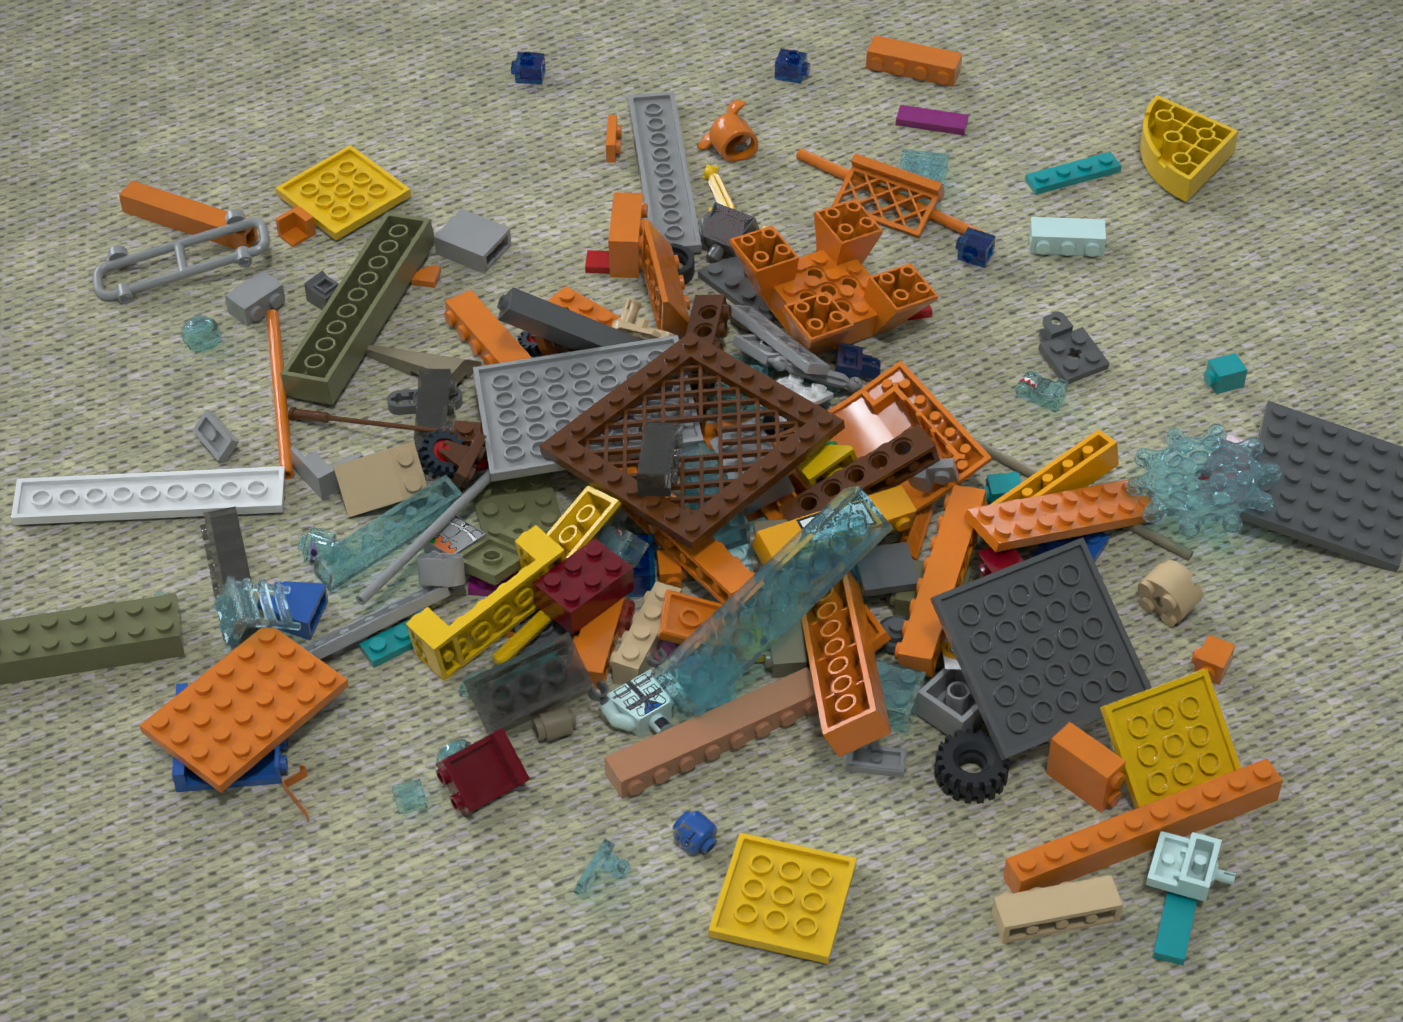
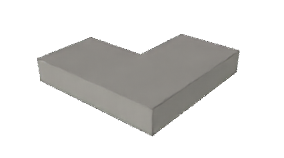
M879 740L873 741L847 754L845 771L904 778L907 749L878 746Z

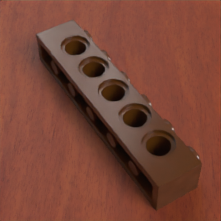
M920 424L907 429L901 435L881 444L877 449L865 456L859 457L845 468L835 471L831 476L818 484L810 486L796 497L788 499L779 506L782 517L787 519V521H791L896 487L940 461L936 446Z

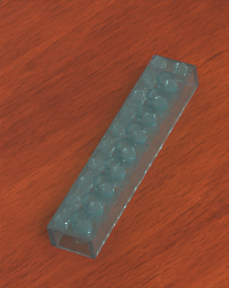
M859 485L844 488L650 674L686 717H699L871 551L893 527Z

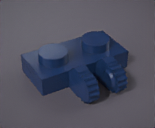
M841 342L837 344L835 356L836 372L845 374L849 379L851 377H858L860 379L861 375L866 379H875L880 375V360L863 354V347Z

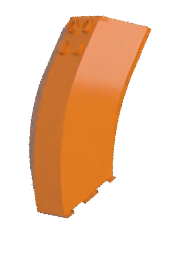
M901 360L856 393L827 410L843 419L845 428L829 441H836L838 445H851L857 458L867 455L881 444L889 442L901 435L905 430L920 424L935 444L940 459L954 458L959 472L958 482H949L947 484L931 483V493L916 490L909 484L908 480L900 484L917 512L953 489L954 485H959L993 460L984 448ZM795 427L780 432V435L793 434ZM771 442L773 448H775L776 442ZM796 468L787 474L795 491L759 509L768 520L783 519L779 506L809 488Z

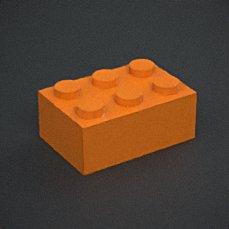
M614 192L608 240L610 277H640V269H642L643 220L648 218V203L643 202V193Z

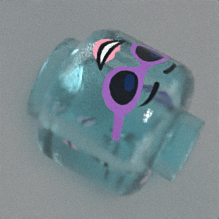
M313 527L308 531L307 535H301L298 550H302L304 561L327 566L331 561L335 562L339 552L340 540H337L336 534L332 531Z

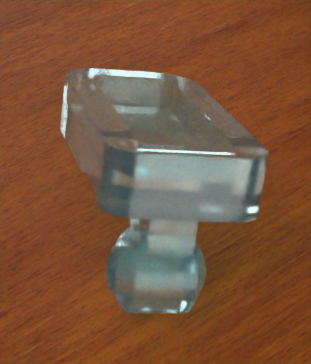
M606 838L603 840L577 882L573 891L575 894L584 898L602 868L612 873L617 879H623L627 876L630 870L628 861L619 859V857L612 854L616 844Z

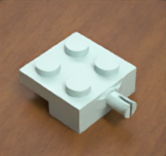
M1161 831L1146 885L1206 902L1209 888L1214 884L1215 880L1233 886L1236 873L1218 869L1217 858L1222 840L1192 832L1189 839Z

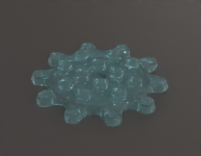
M1212 424L1205 435L1195 438L1186 436L1179 428H1171L1165 436V442L1168 445L1165 449L1156 451L1141 448L1137 450L1134 462L1138 466L1145 468L1147 473L1129 478L1125 485V490L1129 495H1145L1152 500L1145 506L1142 512V517L1147 522L1153 523L1165 517H1175L1180 521V533L1186 537L1196 536L1200 532L1201 526L1207 522L1219 523L1225 531L1235 533L1243 528V521L1239 516L1243 510L1256 509L1266 512L1274 508V499L1269 493L1261 490L1260 487L1265 483L1280 480L1282 471L1279 465L1275 463H1260L1255 460L1256 456L1264 450L1263 443L1257 437H1250L1242 442L1226 440L1227 432L1221 424ZM1201 474H1204V477L1209 479L1199 480L1198 478L1201 477Z

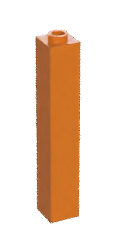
M133 180L119 194L124 213L190 235L227 225L225 215L228 211ZM251 227L209 241L233 249L241 246L250 248L258 239V232L256 227Z

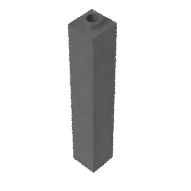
M514 287L506 295L503 294L498 301L497 309L500 310L499 321L574 351L643 340Z

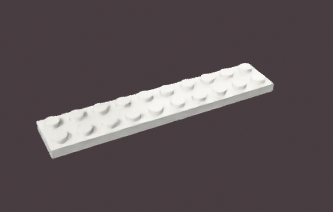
M285 467L20 478L16 482L11 520L13 525L281 513L284 508Z

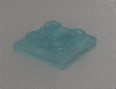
M902 149L899 168L941 182L944 189L950 154Z

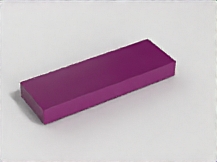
M900 105L896 117V125L965 135L969 115Z

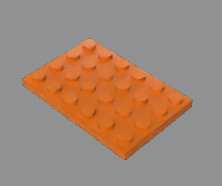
M267 623L140 724V729L145 736L222 793L348 688V679Z

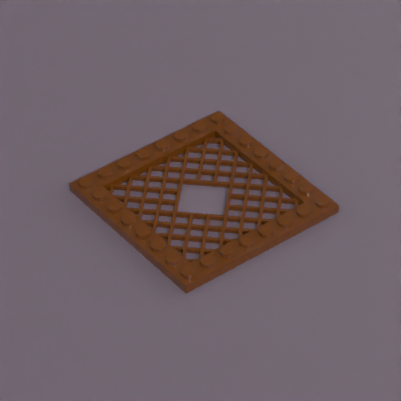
M689 332L539 445L541 454L597 490L619 500L621 505L694 550L841 432L845 425L844 420ZM699 371V377L684 378V372ZM703 371L711 376L703 377ZM680 373V379H673ZM717 382V388L703 389V383ZM722 382L730 387L722 388ZM699 384V390L684 391V385ZM680 385V391L666 392V386ZM661 388V393H654ZM736 393V399L722 400V394ZM740 393L744 394L749 398L741 399ZM718 395V401L703 402V396ZM699 396V403L684 404V397ZM680 398V404L666 405V399ZM661 399V406L647 407L648 400ZM643 402V407L635 408L637 405ZM756 404V411L741 412V405ZM760 404L769 410H760ZM737 406V412L722 413V407ZM718 407V414L703 415V409ZM699 409V415L684 417V410ZM680 411V417L666 418V412ZM661 412V419L647 420V413ZM642 414V420L628 421V415ZM624 416V422H616ZM775 416V422L760 423V417ZM779 416L785 418L788 421L779 422ZM756 417V424L741 425V418ZM737 419V425L722 426V420ZM718 420L719 453L666 457V425ZM661 425V432L647 433V426ZM642 427V433L628 434V428ZM795 427L793 434L780 435V428ZM623 428V435L609 436V429ZM776 429V435L761 436V430ZM605 430L604 436L597 437L600 433H602ZM756 430L757 437L742 438V431ZM737 432V438L723 439V433ZM661 438V445L647 446V439ZM642 440V446L628 447V441ZM623 441V448L609 449V442ZM776 442V447L774 449L761 450V443ZM604 443V449L590 451V444ZM757 443V450L742 451L743 444ZM738 445V452L723 453V446ZM661 451V458L647 459V452ZM642 453V460L627 461L628 454ZM623 454V461L608 462L610 455ZM757 457V463L742 465V458ZM738 458V465L723 466V459ZM719 460V467L704 468V461ZM686 462H700V468L685 469ZM680 463V470L666 471V464ZM661 465V471L646 473V466ZM642 466V473L627 474V467ZM738 472V478L723 480V473ZM719 473V480L704 481V474ZM700 475V482L685 483V476ZM680 476V483L666 484L667 477ZM661 478V485L646 486V479ZM719 487L718 494L704 495V488ZM700 488L699 496L685 497V490ZM680 490V497L665 498L666 491ZM700 502L699 509L685 510V503Z

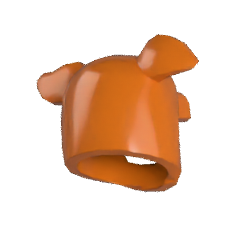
M741 100L732 101L728 106L727 113L719 116L713 122L710 132L702 138L697 148L705 150L713 145L716 151L725 160L730 162L743 161L754 156L758 149V139L749 124L738 115L740 109L746 105V102ZM750 137L751 142L746 150L739 153L734 149L735 146L746 143Z

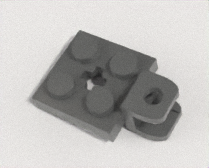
M1059 311L1043 317L1042 324L1044 329H1040L1039 338L1042 343H1040L1038 350L1064 385L1108 369L1110 363L1083 327L1073 330L1072 323ZM1057 320L1060 322V324H1052L1051 321ZM1076 354L1079 357L1076 359L1075 357H1069V355Z

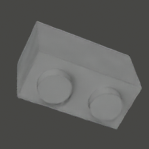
M261 271L225 295L228 313L247 327L255 321L262 319L268 310L279 308L286 302L283 284L265 271Z

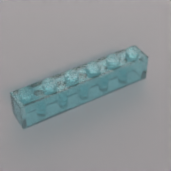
M444 475L315 556L314 574L323 584H326V588L330 592L421 535L463 493L447 475Z

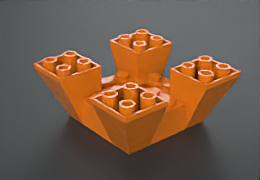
M857 199L814 213L817 252L798 257L773 225L731 238L729 242L756 293L791 337L816 356L836 349L839 342L851 344L893 329L938 300L939 297L911 263L873 276L869 274L862 264L881 237L883 230Z

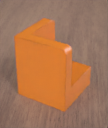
M299 205L276 218L278 236L291 247H295L316 235L314 217Z

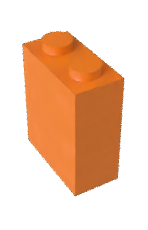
M1069 722L1051 738L1046 774L1102 813L1107 807H1114L1122 797L1121 786L1126 777L1124 774L1126 761Z

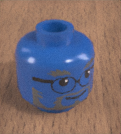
M686 811L673 825L675 830L674 840L691 855H697L700 852L707 854L717 843L715 839L717 826L700 811Z

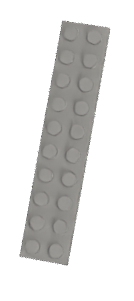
M674 92L628 95L644 203H648L647 219L669 243L683 245L690 249L692 253L702 252Z

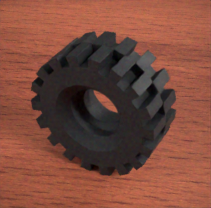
M973 728L967 729L966 734H962L961 730L955 731L954 738L949 734L945 737V742L941 741L938 746L935 778H937L939 788L943 786V793L947 796L953 793V800L959 802L961 797L965 798L966 804H971L972 799H977V804L984 803L985 797L989 801L995 799V793L1000 795L1003 792V787L1007 784L1010 759L1001 760L991 736H985L986 731L979 729L978 734L973 733ZM975 763L980 765L983 770L978 773H969L964 771L961 765Z

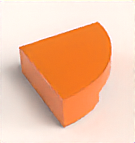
M441 265L428 266L418 270L411 280V285L436 288L441 274Z

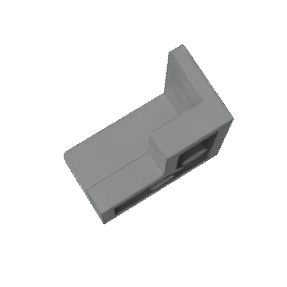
M296 447L290 449L293 469L321 499L340 490L333 466L363 457L361 453L353 456L349 455L328 466L315 451L304 457Z

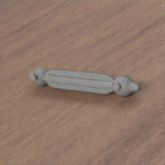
M785 356L768 358V362L777 371H784L786 369L792 375L837 388L847 387L850 392H857L865 386L858 377H851L849 379L845 374L829 370L828 375L806 374L791 361H788Z

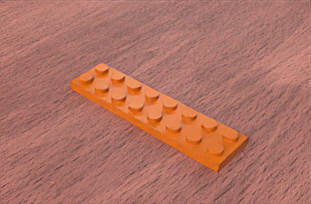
M1128 479L969 508L966 510L964 518L995 552L1157 521L1160 520L1163 511L1138 487L1137 483Z

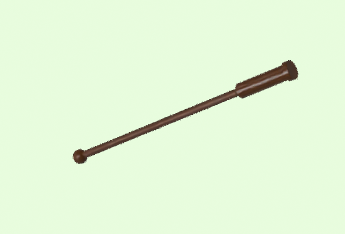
M291 407L288 411L290 420L299 419L324 423L337 421L429 433L440 429L331 416L328 412L302 410L296 407ZM450 428L451 435H454L455 432L458 433L456 428Z

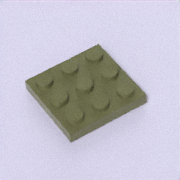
M548 473L490 482L472 500L481 531L486 533V536L491 535L498 539L499 532L513 524H521L530 529L536 525L547 534L562 516Z

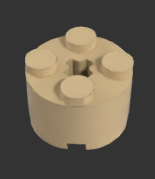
M1167 560L1165 563L1161 561L1139 582L1138 593L1141 600L1138 603L1143 610L1148 613L1156 612L1161 616V620L1165 625L1173 627L1202 600L1203 591L1199 583L1196 586L1190 579L1193 574L1183 565L1173 560Z

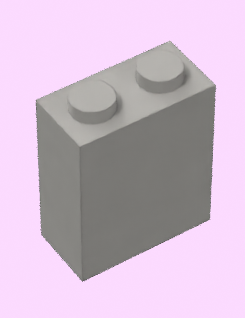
M461 209L435 234V251L441 257L485 274L512 246L511 231L509 227Z

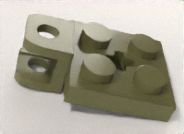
M521 524L510 525L499 532V539L488 535L459 553L464 558L465 573L482 579L489 584L496 585L521 569L515 540L522 533L530 530V528Z

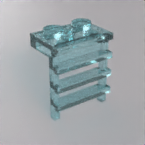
M228 576L220 595L216 596L214 602L215 611L218 612L220 618V631L224 633L226 645H238L246 626L300 630L301 623L292 621L285 593L289 594L291 590L290 586L282 585L281 581H275L274 584H266V581L260 579L258 583H251L250 578H244L240 582L235 581L234 577ZM253 591H258L265 619L260 618ZM269 592L274 593L281 621L276 619Z

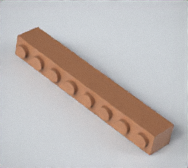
M806 667L604 757L605 775L621 799L630 795L635 796L645 788L656 783L662 784L670 777L680 772H688L702 762L715 760L722 753L731 749H739L755 738L766 737L775 729L782 726H790L797 719L806 715H814L819 711L812 674Z

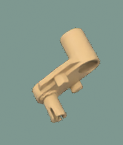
M626 299L620 319L614 320L612 324L613 328L643 340L674 336L670 332L647 327L649 320L638 317L636 324H634L642 304L630 299Z

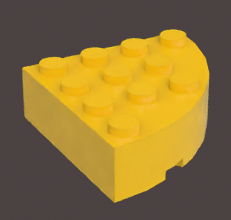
M1156 95L1149 103L1143 119L1140 140L1142 161L1149 174L1160 186L1177 198L1187 202L1235 153L1238 130Z

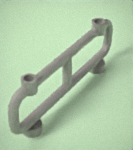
M233 209L225 215L227 225L128 255L125 247L113 246L108 250L109 261L99 265L93 273L94 292L101 300L112 301L118 299L120 303L124 304L133 301V294L237 262L240 267H248L252 264V257L258 256L267 250L270 244L268 227L262 219L255 217L245 218L242 210ZM251 227L258 229L260 242L256 246L250 248L241 246L234 253L188 267L184 248ZM175 251L178 270L131 285L121 283L115 290H104L102 278L105 273Z

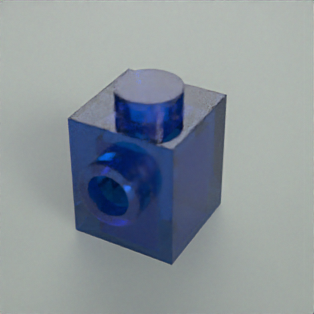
M781 48L775 61V80L801 84L804 76L808 77L810 72L807 53Z
M517 52L516 60L511 63V74L515 75V83L543 84L546 72L545 53Z
M968 227L964 235H960L957 239L955 249L958 250L957 259L985 268L994 254L996 236Z

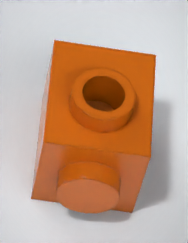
M1208 635L1202 648L1197 647L1193 654L1191 663L1195 664L1194 672L1207 669L1212 683L1220 685L1232 662L1235 644Z

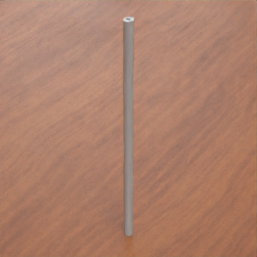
M488 469L356 597L360 605H365L491 482L490 470Z

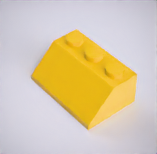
M587 485L548 531L547 535L565 550L566 558H568L594 538L599 539L620 514L621 503L619 500Z

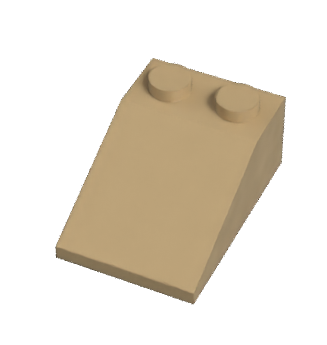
M414 441L333 466L348 518L418 498L429 493Z

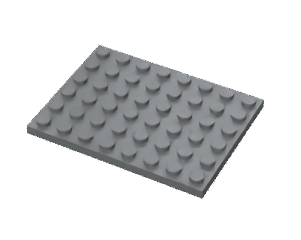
M678 335L473 367L483 433L487 436L485 445L491 482L566 470L541 454L539 445L679 341ZM684 372V378H688L687 372ZM680 373L673 379H680ZM690 384L684 385V391L691 390ZM680 385L666 386V392L680 391ZM661 388L654 393H661ZM684 397V404L694 403L693 397ZM680 398L666 399V405L680 404ZM661 399L648 400L647 407L661 406ZM641 402L635 408L643 407V402ZM696 409L684 410V417L697 416ZM680 411L666 412V418L680 417ZM661 412L647 413V420L661 419ZM642 414L628 415V421L642 420ZM624 416L616 422H624ZM699 422L666 425V454L704 448V440ZM661 425L647 426V433L661 432ZM642 427L628 428V434L642 433ZM623 428L609 429V436L623 435ZM605 430L602 433H600L597 437L604 436ZM661 438L647 439V446L661 445ZM642 440L628 441V447L642 446ZM623 441L609 442V449L623 448ZM604 443L590 444V451L604 449ZM661 451L647 452V457L661 455ZM642 453L628 454L627 460L642 458ZM623 454L610 455L608 462L623 461Z

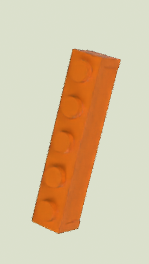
M937 500L916 512L911 526L901 533L898 543L908 542L912 559L918 560L920 557L919 553L924 545L923 541L927 535V529L931 523V517L935 511Z

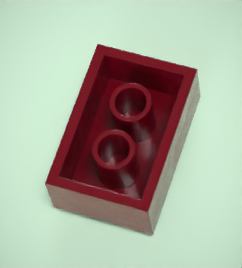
M594 538L533 582L535 605L573 635L634 590L633 567Z

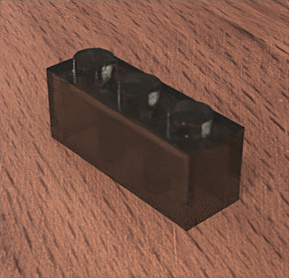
M645 422L637 469L638 495L671 496L673 485H678V469L675 468H680L681 451L678 450H683L684 441L683 434L678 432V423Z

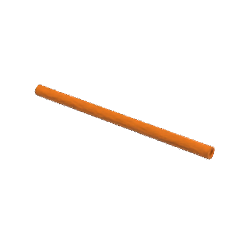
M800 148L797 152L796 158L842 180H845L849 169L803 148ZM855 174L852 180V184L855 186L866 183L865 177ZM880 183L872 186L875 195L888 190L886 186ZM869 188L864 189L871 193ZM900 192L894 193L896 202L909 198ZM891 195L884 197V199L894 203ZM915 201L918 210L928 206L922 202ZM913 203L902 206L912 212L916 211ZM934 209L929 219L975 241H979L983 235V230L937 209Z
M271 309L266 313L279 463L280 466L285 467L286 480L294 477V470L290 452L292 448L287 395L281 378L284 363L279 312Z

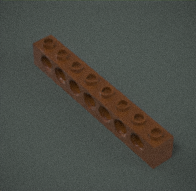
M725 294L695 295L685 335L691 332L723 350V338L727 337L728 333L727 321L732 317V308L730 304H727ZM699 371L687 372L688 378L699 377ZM703 371V377L711 376ZM715 382L703 383V389H713L715 387ZM690 384L691 390H699V384ZM710 395L703 396V402H710ZM699 396L693 397L694 403H699ZM710 408L703 409V415H705L706 411H709ZM706 421L699 422L701 430L705 429ZM696 449L667 453L666 457L695 455Z

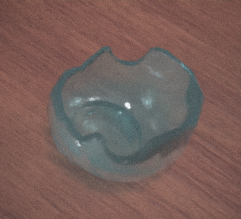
M205 315L189 319L183 324L180 333L184 344H187L189 349L194 352L211 350L220 344L222 338L216 321Z

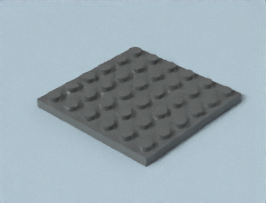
M1268 401L1263 412L1239 519L1379 568L1397 572L1400 567L1403 551V447Z
M1084 538L933 596L930 599L1001 760L1050 741L1069 722L1081 728L1103 718L1100 707L1152 688Z

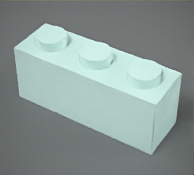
M1031 217L1029 232L1030 254L1104 257L1106 243L1105 219Z

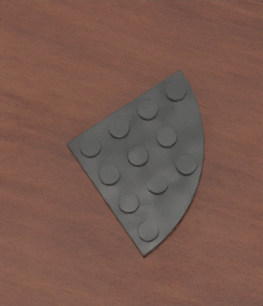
M737 257L712 263L698 271V278L718 293L725 294L726 299L734 305L751 306L771 322L777 320L756 293Z

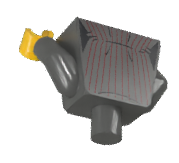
M715 202L713 207L709 208V212L700 218V234L706 247L710 248L706 258L716 263L721 260L723 254L737 257L729 243L730 239L759 230L756 218Z

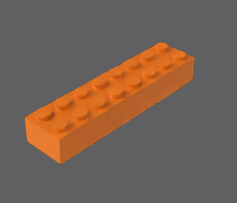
M845 564L796 587L822 733L838 757L853 752L892 733L860 586Z

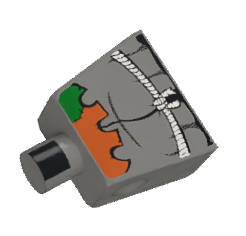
M455 516L424 546V552L459 554L485 538L486 533Z

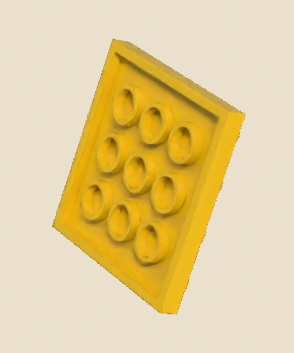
M349 145L277 186L276 194L293 208L298 205L314 217V224L337 241L411 197V189L352 145Z
M1201 669L1100 707L1115 753L1126 761L1124 770L1125 782L1135 809L1241 768L1207 669Z
M740 833L712 917L708 937L829 964L855 872L857 858Z

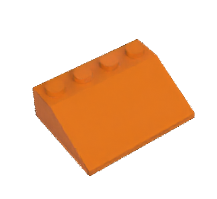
M646 219L643 220L641 265L657 329L678 335L681 339L686 334L690 318L688 314L690 302L688 295L683 294L685 282L683 275L678 274V269H680L678 255L673 254L670 243Z

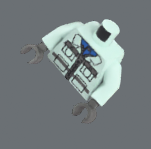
M659 648L657 650L660 661H655L652 658L651 652L647 654L646 661L648 665L655 667L656 671L654 673L650 669L608 693L609 688L604 681L596 683L601 694H598L594 687L588 690L589 698L600 702L599 708L611 726L628 732L632 731L639 737L651 730L658 734L673 727L668 720L672 718V707L675 704L674 687L668 669L664 668L662 664L666 659L663 649Z

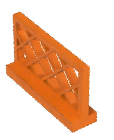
M855 153L851 160L852 167L832 206L840 204L844 197L851 194L859 201L856 192L869 188L872 196L859 202L864 206L875 201L878 210L869 214L877 224L920 238L937 203L941 202L945 195L942 183ZM855 174L865 177L866 183L853 187L852 180ZM879 183L887 185L888 190L875 195L872 186ZM902 190L908 192L909 198L896 202L894 193ZM891 195L894 204L880 208L877 200ZM922 198L931 200L929 206L918 210L915 201ZM913 203L916 211L902 216L899 207ZM897 209L899 218L892 221L885 219L884 213ZM918 217L920 223L915 230L907 227L905 221Z

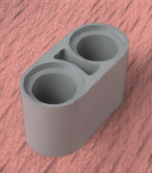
M424 553L416 557L420 585L453 587L466 583L462 554Z

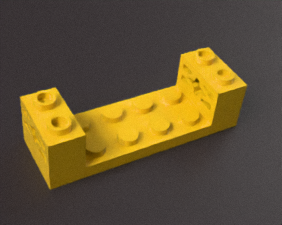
M535 525L515 540L521 565L519 573L506 583L501 584L488 597L480 600L475 607L463 616L456 618L450 626L428 607L422 612L415 614L406 623L415 655L443 681L451 677L508 633L507 631L512 630L539 609L535 605L533 582L564 561L566 554L565 550L538 526Z

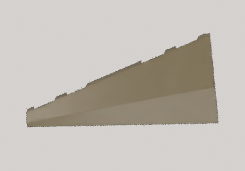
M369 345L365 356L412 376L416 373L445 387H455L462 378L468 379L474 373L473 367L481 366V361L377 345Z

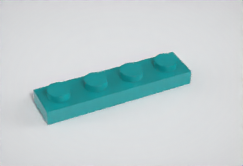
M1110 151L1028 173L1025 175V182L1033 193L1038 195L1121 172L1122 165Z

